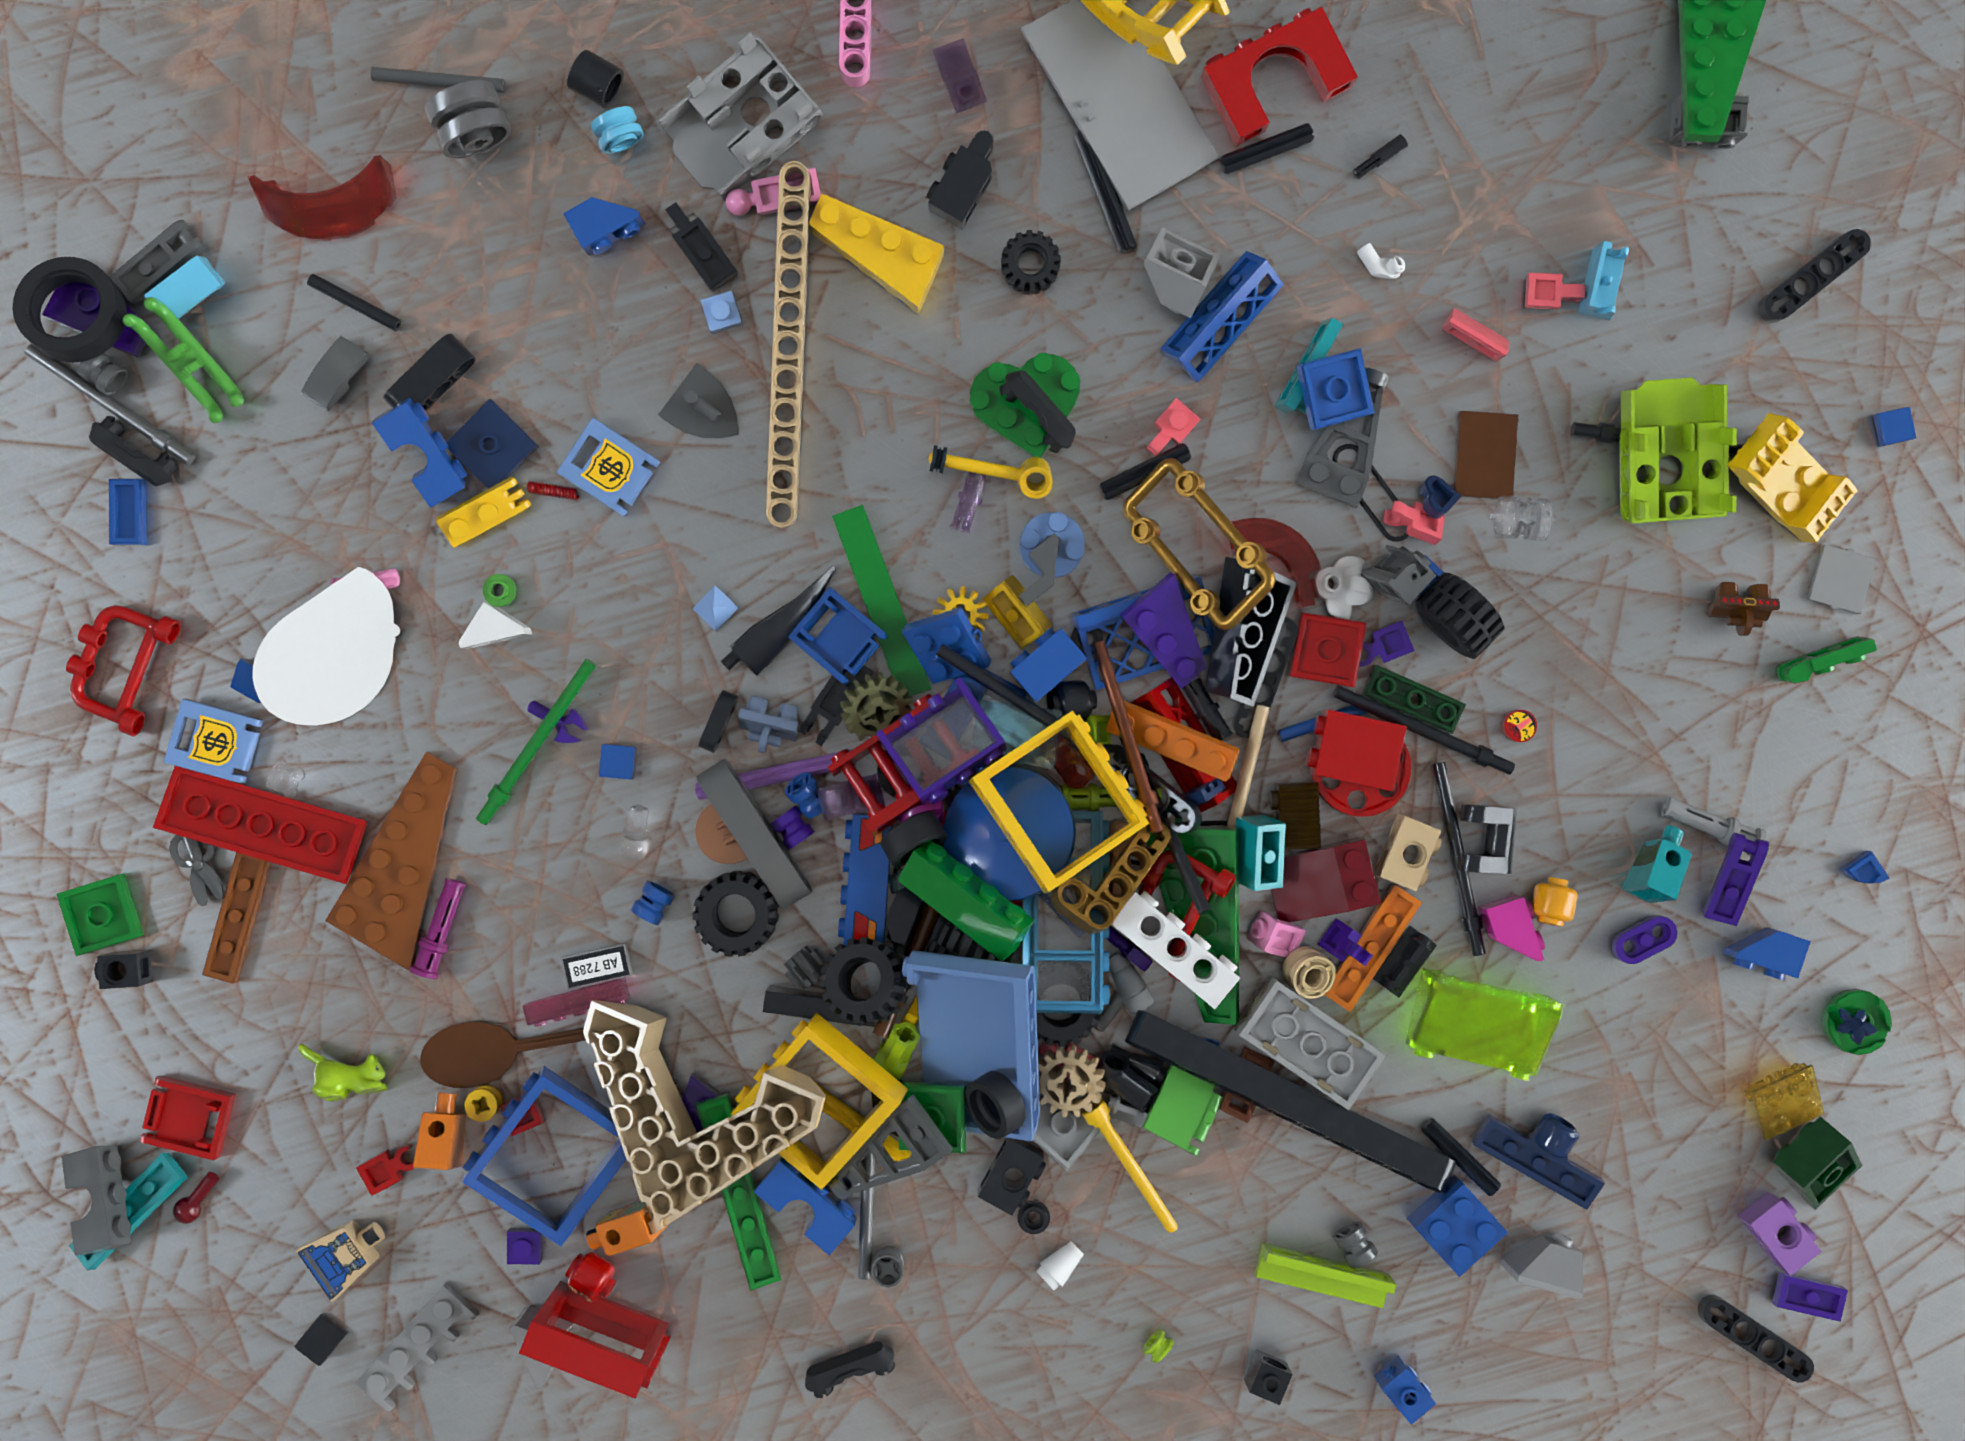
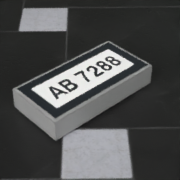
M627 943L561 957L568 990L629 977L634 974Z

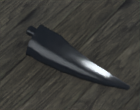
M834 566L830 567L795 599L752 625L729 646L732 651L721 660L722 664L730 671L742 660L758 676L791 641L788 636L821 598L836 568Z

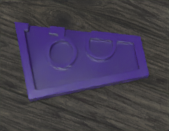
M85 283L62 285L54 290L42 315L52 322L82 333L94 323L100 310L99 294L96 288ZM126 305L127 314L137 315ZM125 325L121 336L112 347L138 358L146 342L136 331Z

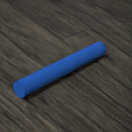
M1352 705L1336 710L1357 716L1368 713ZM1316 717L1278 730L1281 742L1312 733Z

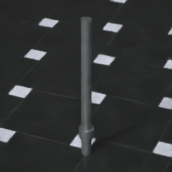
M33 344L27 346L24 352L25 355L152 441L154 447L163 453L169 452L187 465L194 461L196 455L176 442L175 436L164 429H157L112 397L104 395L96 386L59 361L48 357Z

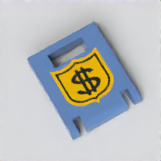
M592 417L557 470V473L625 517L628 511L623 506L618 505V501L622 499L632 506L653 475L650 470L642 466L646 460L650 465L658 467L660 461ZM592 436L600 443L584 468L581 469L573 464L589 437Z
M187 698L182 699L164 763L244 784L247 776L234 773V769L250 771L260 737L259 732L248 730L246 727L247 724L262 727L263 720ZM191 718L197 720L189 749L179 746L187 719Z

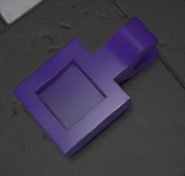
M1337 918L1317 944L1341 962L1349 954L1366 966L1373 956L1357 944L1362 935Z

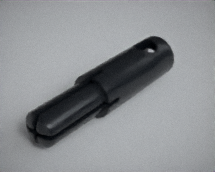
M1399 134L1371 154L1369 159L1353 169L1354 174H1357L1355 176L1358 179L1362 178L1374 168L1380 167L1397 155L1402 149L1408 147L1404 136Z

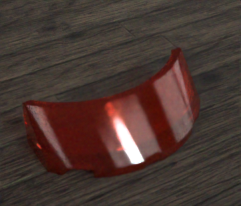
M381 155L373 156L369 164L351 180L321 192L294 193L280 189L278 182L275 180L262 181L256 175L248 176L262 212L269 221L297 237L314 241L345 239L367 230L376 223L374 220L382 214L386 207H391L397 198L392 167Z

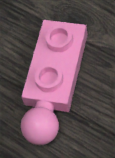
M816 168L807 169L811 182L810 206L816 205L821 195ZM797 172L791 173L787 177L786 183L789 186L798 187L803 183L804 176ZM779 175L751 181L752 193H748L743 189H734L726 197L727 209L737 216L748 213L751 206H756L759 216L778 213ZM791 206V207H789L786 211L792 210V209H797V208H800V207H798V206Z

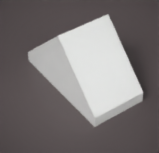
M483 602L460 638L459 646L462 649H472L532 635L531 628L496 606Z

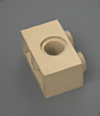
M1397 814L1374 870V875L1417 892L1418 887H1422L1428 878L1429 868L1426 867L1431 855L1435 856L1441 846L1442 838L1439 837L1441 830L1407 816ZM1414 845L1417 850L1416 858L1411 862H1406L1403 858V852L1407 846Z

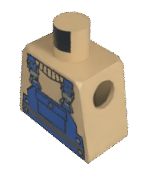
M351 1220L310 1239L297 1249L296 1252L330 1301L333 1302L379 1258V1253L374 1246L385 1239L383 1229L375 1222L362 1230L355 1220Z

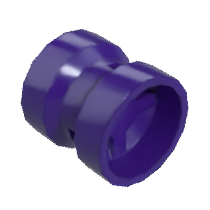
M797 805L770 823L775 832H781L783 844L788 851L815 832L810 824L801 820L802 813Z

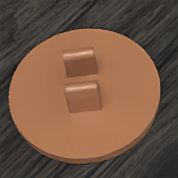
M712 803L708 805L700 814L695 830L696 840L702 852L711 860L722 864H734L745 860L747 856Z

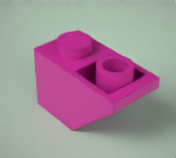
M1513 894L1478 906L1489 938L1535 961L1544 960L1541 950L1545 949V944L1540 932L1534 929L1531 919L1535 918V914L1529 900Z

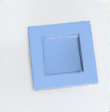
M732 291L700 300L711 334L743 325Z

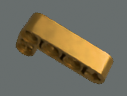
M1161 821L1164 831L1155 833V842L1147 848L1142 847V845L1150 837L1149 825L1136 832L1094 891L1077 879H1068L1053 890L1051 895L1053 907L1089 934H1097L1108 928L1170 840L1169 827ZM1128 856L1136 857L1139 860V871H1134L1128 866ZM1110 882L1117 883L1121 887L1122 895L1120 898L1110 894L1108 890ZM1063 889H1070L1075 893V904H1068L1063 900ZM1091 909H1097L1102 913V925L1092 922L1089 916Z

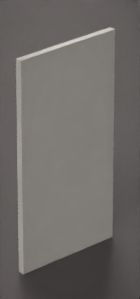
M1071 0L1021 28L1022 34L1083 137L1094 150L1127 211L1219 160L1218 153L1164 62L1148 55L1146 52L1148 48L1136 41L1131 45L1093 15L1080 0ZM1127 1L1124 5H1126L1132 10L1131 6Z

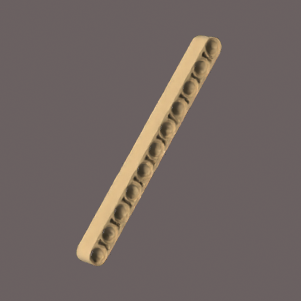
M790 161L780 169L778 190L766 515L771 524L782 529L792 526L797 519L811 182L806 166L797 161ZM797 172L804 176L803 183L798 187H792L786 183V179L791 173ZM791 206H798L803 210V214L800 219L791 221L785 217V211ZM791 239L798 240L802 244L800 251L793 255L787 254L783 250L784 244ZM796 273L800 276V283L795 288H786L782 284L783 277L786 274ZM787 306H794L799 310V315L793 322H786L781 318V312ZM786 339H792L798 345L796 352L789 356L783 355L779 349L780 344ZM786 372L793 373L796 376V384L790 389L781 388L778 384L781 374ZM788 405L795 409V416L790 422L784 423L777 419V411L780 407ZM783 438L790 439L794 445L793 451L787 456L777 454L775 448L777 442ZM781 471L789 472L792 475V484L786 489H778L774 482L775 476ZM779 504H786L791 509V516L786 522H777L773 517V511Z

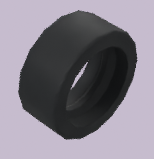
M926 812L916 815L894 827L881 839L880 845L891 865L902 867L906 865L912 852L927 841L931 840L941 846L947 838V833L934 812Z
M989 1071L967 1085L965 1102L973 1121L983 1133L990 1138L999 1140L1023 1125L1026 1119L1025 1106L1016 1086L1008 1077L997 1071Z

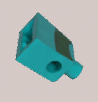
M1666 825L1660 839L1644 842L1621 890L1648 903L1676 900L1692 856L1689 850L1680 847L1685 832L1677 827Z

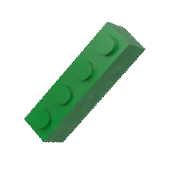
M931 840L912 852L897 880L1001 962L1018 949L1035 921L1020 906L1010 902L994 886L984 882L968 866L958 862L942 846L935 844Z

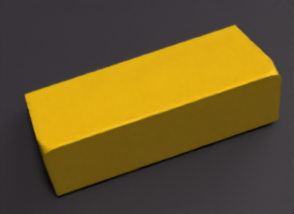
M1011 575L983 597L982 600L986 601L991 612L1020 649L1023 650L1050 629L1052 623L1035 602L1031 603L1028 607L1022 603L1018 597L1025 589L1016 577Z

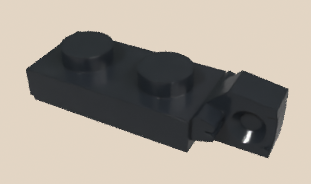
M676 202L665 209L675 223V226L669 229L673 234V239L711 292L738 274L734 265L699 216L696 217L692 213L686 217Z

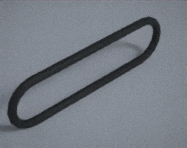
M1344 444L1338 447L1334 452L1333 461L1338 463V455L1345 449H1353L1358 453V446ZM1372 465L1371 472L1393 502L1399 501ZM1361 498L1360 504L1388 540L1399 542L1408 538L1409 535L1406 533L1400 537L1391 536L1363 498Z

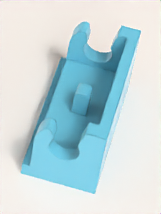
M1603 241L1592 249L1584 284L1586 285L1585 298L1581 299L1578 313L1607 320L1612 319L1616 310L1615 302L1625 258L1629 252L1628 247L1615 250L1611 249L1613 243Z
M196 255L144 296L146 298H157L179 319L213 292L219 290L225 282L205 257Z

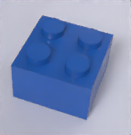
M1050 628L1035 641L1039 647L1034 652L1029 654L1025 650L1010 663L1014 669L1009 674L1026 691L1034 703L1039 701L1088 659L1062 628L1056 633Z
M1455 1175L1450 1178L1445 1194L1434 1192L1407 1217L1412 1226L1459 1277L1508 1234L1507 1230Z

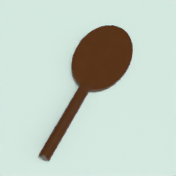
M482 1021L463 1022L449 1026L431 1037L422 1049L420 1063L424 1073L438 1084L452 1088H472L490 1083L505 1074L515 1062L519 1052L586 1041L583 1034L584 1028L515 1040L509 1031L499 1025Z

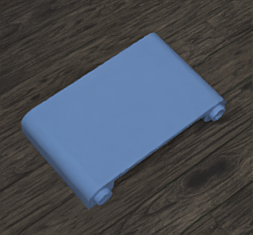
M913 950L910 956H906L903 961L902 975L907 977L909 985L917 986L923 1083L966 1085L967 1087L969 1083L989 1071L1002 1073L1016 1086L1022 1097L1026 1113L1023 1125L1005 1137L1033 1141L1040 1114L1034 966ZM966 1105V1132L985 1134L973 1121Z

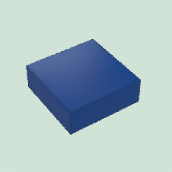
M1910 407L1873 415L1880 447L1917 438Z
M602 744L599 777L634 779L636 747Z

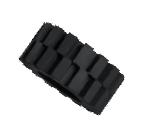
M1027 230L1025 234L1019 232L1014 239L1010 238L1007 241V246L1002 251V275L1005 276L1007 284H1011L1017 292L1022 290L1024 291L1023 294L1029 295V292L1038 294L1042 289L1046 291L1050 288L1051 283L1055 282L1061 262V256L1058 253L1059 248L1057 244L1054 245L1052 243L1053 239L1050 236L1047 238L1043 236L1044 232L1038 231L1037 234L1032 233V230ZM1025 251H1036L1042 256L1044 265L1038 273L1026 274L1019 268L1018 258Z

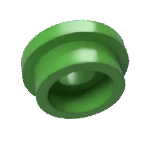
M492 575L483 585V596L493 606H507L516 596V585L506 575ZM501 584L504 592L501 596L497 597L494 594V587Z

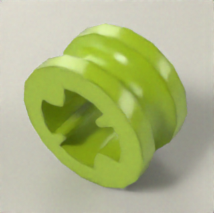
M1159 1329L1145 1342L1142 1352L1145 1355L1150 1354L1151 1361L1158 1363L1170 1352L1174 1345V1340L1172 1338H1165V1332Z

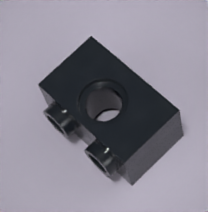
M1005 1138L977 1189L978 1197L1013 1216L1016 1208L1022 1209L1030 1195V1191L1027 1188L1032 1179L1037 1181L1045 1169L1046 1163L1043 1162V1150L1024 1140ZM1015 1168L1020 1170L1023 1175L1018 1181L1011 1182L1004 1177L1006 1171Z

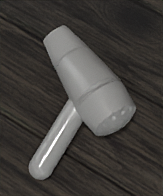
M1117 951L1109 956V970L1112 973L1117 993L1098 1017L1099 1023L1094 1028L1099 1032L1104 1031L1109 1026L1123 1005L1126 1006L1131 1014H1136L1138 1010H1147L1154 1002L1146 982L1121 951Z

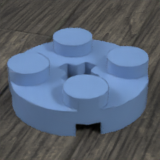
M1047 512L1034 517L1027 523L1021 534V558L1026 567L1037 575L1043 576L1030 560L1028 554L1044 542L1045 538L1054 533L1061 542L1058 545L1059 552L1057 553L1054 578L1063 577L1072 572L1078 566L1084 554L1085 539L1081 528L1072 518L1065 516L1061 512Z

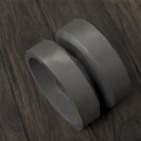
M471 80L455 84L438 92L425 104L424 111L430 125L435 130H438L436 139L440 149L449 158H466L491 150L503 143L512 131L506 114L503 110L498 109L500 99L495 87L489 81Z

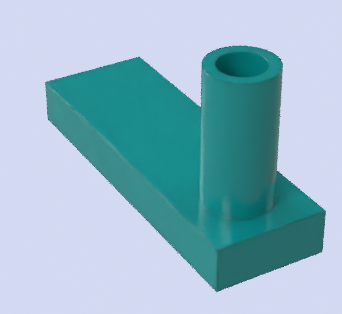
M1333 317L1322 321L1298 364L1324 358L1343 324ZM1296 367L1274 407L1284 413L1298 409L1307 415Z

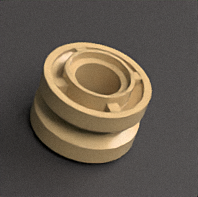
M1303 946L1293 950L1285 959L1282 967V975L1285 982L1296 993L1306 999H1316L1323 996L1331 989L1335 981L1336 972L1333 963L1319 950L1311 946Z

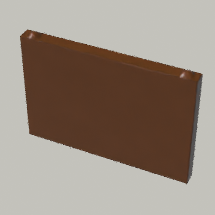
M1459 411L1453 489L1461 497L1512 500L1514 496L1518 414Z

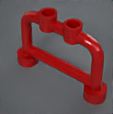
M119 605L106 607L99 612L93 626L84 624L79 630L78 641L85 644L81 656L77 654L72 655L66 664V671L73 674L70 694L76 706L84 711L119 724L118 729L124 734L132 737L137 736L144 727L146 715L144 712L133 709L132 705L157 641L168 645L173 644L180 633L181 622L168 616H163L158 620ZM118 618L145 628L146 632L115 709L88 698L84 692V687L87 679L95 671L96 663L94 660L97 652L107 640V626L111 620Z
M1170 850L1159 855L1141 881L1143 884L1137 894L1141 895L1145 891L1152 896L1163 878L1166 866L1170 863H1175ZM1186 854L1195 875L1203 879L1200 886L1207 901L1212 892L1224 898L1232 888L1236 875L1225 868L1218 873ZM1193 901L1182 921L1186 924L1182 930L1189 936L1200 917ZM1128 938L1129 942H1131L1136 948L1143 951L1140 947H1138ZM1173 938L1167 950L1168 953L1172 956L1181 955L1185 946L1184 940ZM1169 972V975H1170L1171 977H1173V978H1175L1176 980L1180 981L1179 979H1177L1174 975H1172V974Z

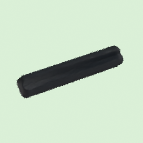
M1305 123L1222 155L1220 165L1225 174L1232 173L1312 142L1314 131L1309 123Z
M1181 443L1100 484L1101 493L1106 500H1110L1140 485L1164 459L1173 458L1183 464L1191 459V452L1185 443Z
M1429 1119L1422 1126V1132L1450 1159L1454 1160L1456 1165L1488 1196H1493L1500 1189L1501 1183L1435 1119Z

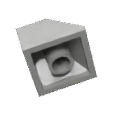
M1162 227L1144 261V266L1160 303L1176 314L1191 318L1221 255Z
M1556 1233L1553 1234V1238L1540 1235L1505 1254L1500 1259L1499 1263L1519 1283L1579 1300L1583 1298L1582 1252L1572 1244L1573 1240L1569 1237Z

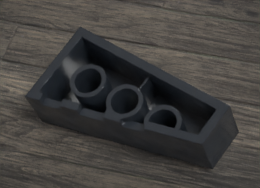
M1225 557L1219 596V609L1225 617L1262 581L1255 570L1241 567L1235 558ZM1274 572L1275 584L1272 590L1235 627L1223 630L1215 625L1205 691L1227 700L1254 707L1297 585L1296 581Z

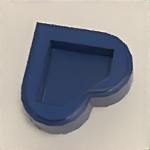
M1435 475L1429 476L1420 486V493L1424 498L1423 509L1432 518L1443 517L1461 498V495L1449 484Z

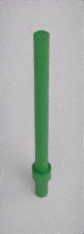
M585 658L499 785L495 784L488 793V801L476 816L478 822L487 825L497 809L506 804L512 795L510 793L511 789L597 665L594 662Z

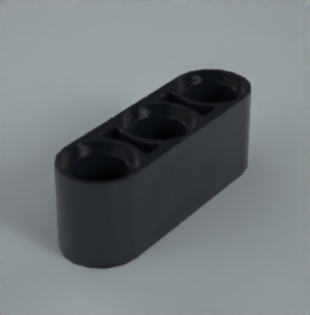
M447 334L437 341L386 391L383 400L392 408L410 397L414 404L419 402L427 411L473 366L476 358L453 334Z

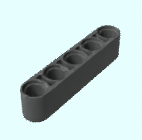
M724 758L697 775L700 787L782 909H786L812 893V888L777 833L770 826L766 816L730 762Z

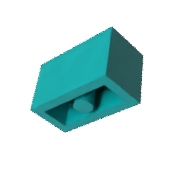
M1264 814L1236 817V828H1239V884L1253 891L1283 888L1286 823Z

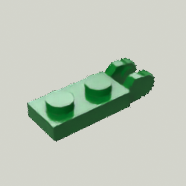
M1856 636L1788 660L1785 663L1782 662L1781 665L1779 664L1776 667V675L1781 681H1789L1794 684L1808 681L1813 672L1815 675L1825 674L1835 670L1834 665L1839 663L1853 664L1865 660L1866 654L1877 651L1875 640Z

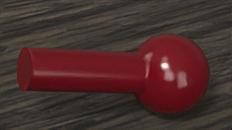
M208 1172L189 1197L181 1198L175 1203L173 1216L178 1222L188 1224L194 1222L199 1217L201 1202L219 1181L216 1173Z

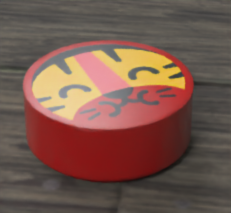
M1513 710L1503 718L1502 731L1506 738L1513 742H1526L1535 735L1537 721L1529 711Z

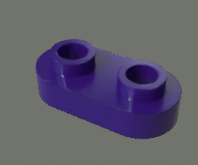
M1660 915L1650 916L1619 932L1612 941V952L1618 960L1624 963H1640L1672 946L1677 939V927L1667 917ZM1659 926L1661 933L1659 936L1654 937L1653 929ZM1631 941V950L1625 952L1623 948L1625 942Z

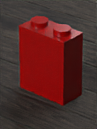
M1329 709L1323 710L1322 716L1317 715L1314 724L1313 734L1318 735L1315 748H1310L1307 757V767H1311L1310 774L1393 791L1407 726Z

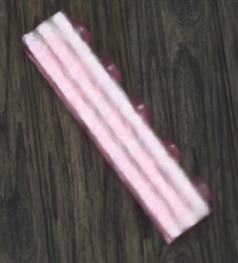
M624 977L531 1001L522 1005L527 1025L534 1024V1027H539L547 1024L546 1020L554 1019V1022L566 1019V1015L572 1013L574 1017L586 1013L585 1010L590 1008L591 1001L593 1000L624 1004L626 1003L625 999L630 997L626 978Z

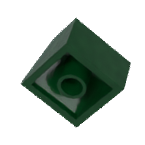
M1821 1116L1815 1122L1811 1121L1805 1124L1799 1132V1137L1791 1144L1782 1146L1777 1151L1773 1160L1778 1172L1814 1210L1823 1204L1862 1167L1852 1142Z

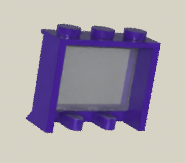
M960 677L955 680L957 687L955 690L943 698L939 694L934 695L927 701L928 708L914 717L911 713L904 715L899 720L901 726L889 734L885 735L882 730L876 733L880 743L886 749L923 805L929 802L935 804L948 795V789L957 783L959 785L966 784L976 775V770L985 764L987 766L992 765L1004 757L1003 752L1007 750L1005 740Z

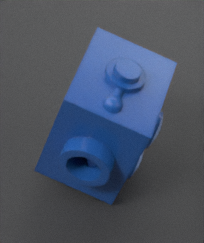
M1399 1355L1374 1375L1380 1388L1411 1425L1436 1405L1428 1386L1419 1381L1414 1369L1407 1366Z

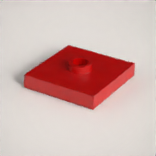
M1301 612L1289 677L1355 688L1367 623Z

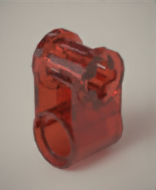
M1056 734L1039 746L1040 752L1052 764L1065 784L1071 788L1080 789L1087 785L1096 774L1082 753L1069 746L1068 740ZM1075 764L1084 768L1086 776L1077 772Z

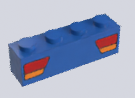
M853 813L852 820H846L845 839H851L850 853L844 852L843 872L849 873L848 885H842L840 905H846L845 918H839L838 937L844 938L843 945L845 946L848 945L847 940L852 938L860 940L861 937L885 943L890 862L880 842L893 829V824L876 836H873L864 821L869 819L868 813Z

